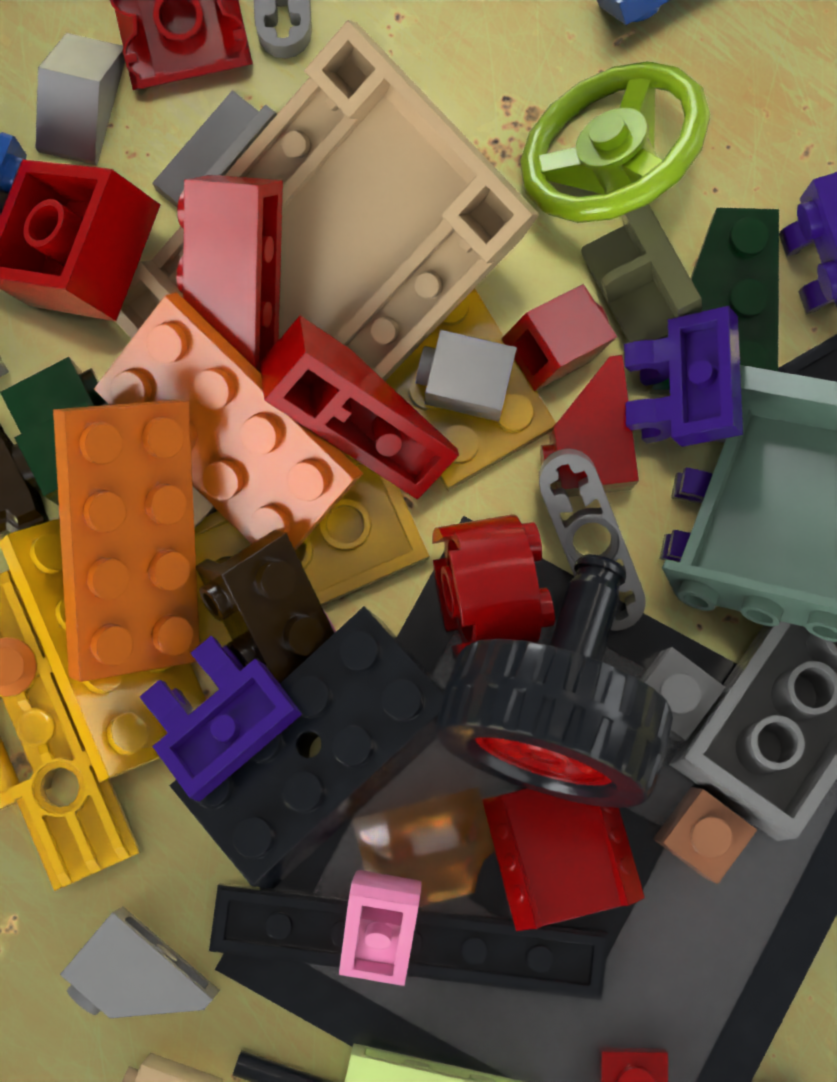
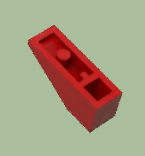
M301 315L260 361L264 401L417 500L459 456L458 449L359 356Z

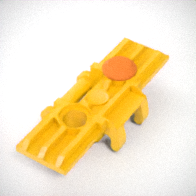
M7 570L0 574V700L2 699L33 774L30 779L19 782L0 736V810L18 803L54 891L132 857L140 853V850L110 779L103 782L98 780L10 570ZM61 768L73 772L79 783L77 797L67 806H57L50 802L45 791L51 788L52 778Z

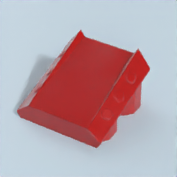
M110 0L112 7L115 9L123 44V55L133 91L253 64L238 0Z
M527 788L482 799L516 931L538 929L546 925L621 906H629L645 899L619 808L572 802Z

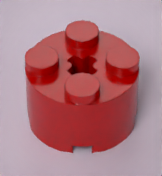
M511 514L436 527L434 529L432 544L441 542L445 544V558L433 560L435 584L446 632L459 630L463 641L462 644L451 646L455 655L458 657L459 653L470 643L484 639H513L538 643L541 629L554 626L555 615L553 601L548 588H539L534 562L542 560V543L535 522L522 524L516 515Z

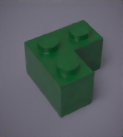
M70 357L0 392L21 433L14 438L43 496L58 506L53 410L102 406L107 403L94 390L99 379L93 369L90 368L82 373L81 369Z

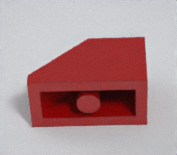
M623 355L610 356L555 424L549 437L550 444L540 446L541 465L550 454L561 449H575L586 454L596 467L605 493L632 490L639 481L633 431L626 426L625 402L629 401ZM569 464L557 468L558 480L555 481L556 489L564 488L569 497L581 496L578 482L587 477L585 471L574 473L570 469Z

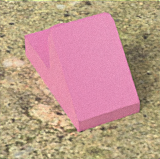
M363 870L355 872L349 894L339 975L405 986L422 882L420 880Z

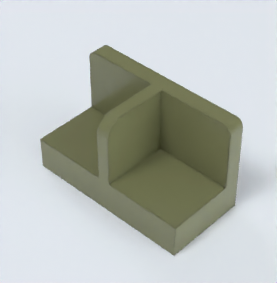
M648 204L622 215L624 226L583 246L581 249L586 265L629 343L668 337V319L703 311L701 296Z

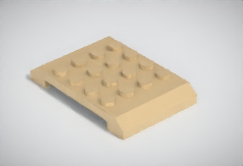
M347 20L304 70L309 76L307 81L224 176L283 180L279 339L301 315L351 349L386 381L520 242L539 216V213L357 22ZM181 226L152 260L140 261L138 263L116 321L131 339L165 295L177 292L183 298V293L179 291L176 280L178 263L183 256L184 229Z

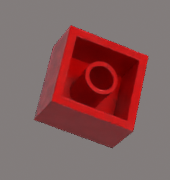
M22 159L0 215V289L31 307L117 321L161 204L113 169Z

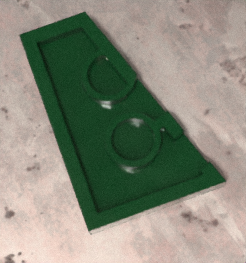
M716 208L690 279L701 296L703 311L729 306L738 316L740 365L778 371L779 209ZM670 379L653 384L649 394L670 395Z

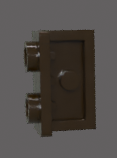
M273 530L223 563L206 559L196 565V570L204 583V586L199 588L201 599L211 615L218 621H223L232 641L227 643V646L231 648L244 667L254 659H257L267 667L280 684L334 634L287 533Z

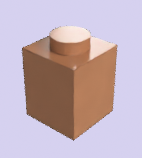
M690 787L653 839L702 877L719 884L754 836L757 829L704 789Z

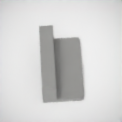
M232 90L154 180L153 185L156 191L177 207L180 194L184 190V179L206 175L224 176L275 118L276 112L267 105L258 111Z

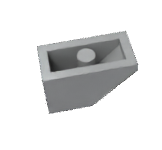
M124 907L111 913L60 974L71 984L67 992L80 1007L93 1015H97L102 1011L109 1018L205 1010L220 991Z

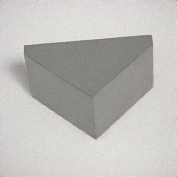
M66 33L38 67L35 144L38 152L97 166L125 63L122 45Z

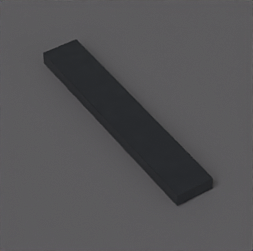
M220 883L217 887L209 951L340 968L349 899ZM418 908L406 976L602 1001L609 933L607 931L551 924L538 929L516 931L514 921L511 919Z

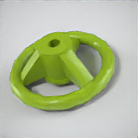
M649 61L614 66L580 81L550 104L529 132L520 160L525 194L544 213L576 223L615 219L650 204L681 180L702 151L710 121V111L703 87L678 67ZM656 89L669 91L679 99L685 117L679 139L663 160L658 158L654 150ZM626 90L620 108L602 113L590 121L578 136L576 147L548 153L551 143L569 120L591 103L618 91ZM548 181L600 193V195L583 197L558 192Z

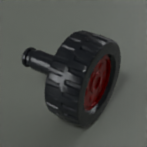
M588 554L581 556L575 562L574 570L576 575L568 584L550 645L513 639H484L470 643L459 653L444 692L435 730L437 739L451 754L465 763L511 784L577 803L614 808L635 807L645 803L653 794L664 762L673 723V715L667 700L654 688L635 676L602 662L620 600L619 587L625 583L626 572L621 564L610 558Z

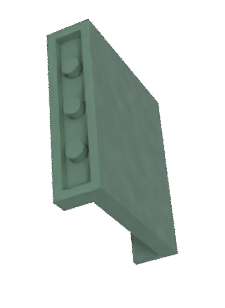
M740 365L743 435L726 438L680 562L665 559L662 569L675 595L688 606L704 611H712L716 606L740 611L747 619L766 626H777L780 621L806 627L811 634L821 639L837 642V382Z

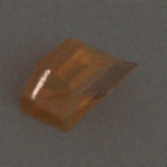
M478 786L352 819L365 871L420 880L422 885L419 907L475 893L483 861L495 851Z

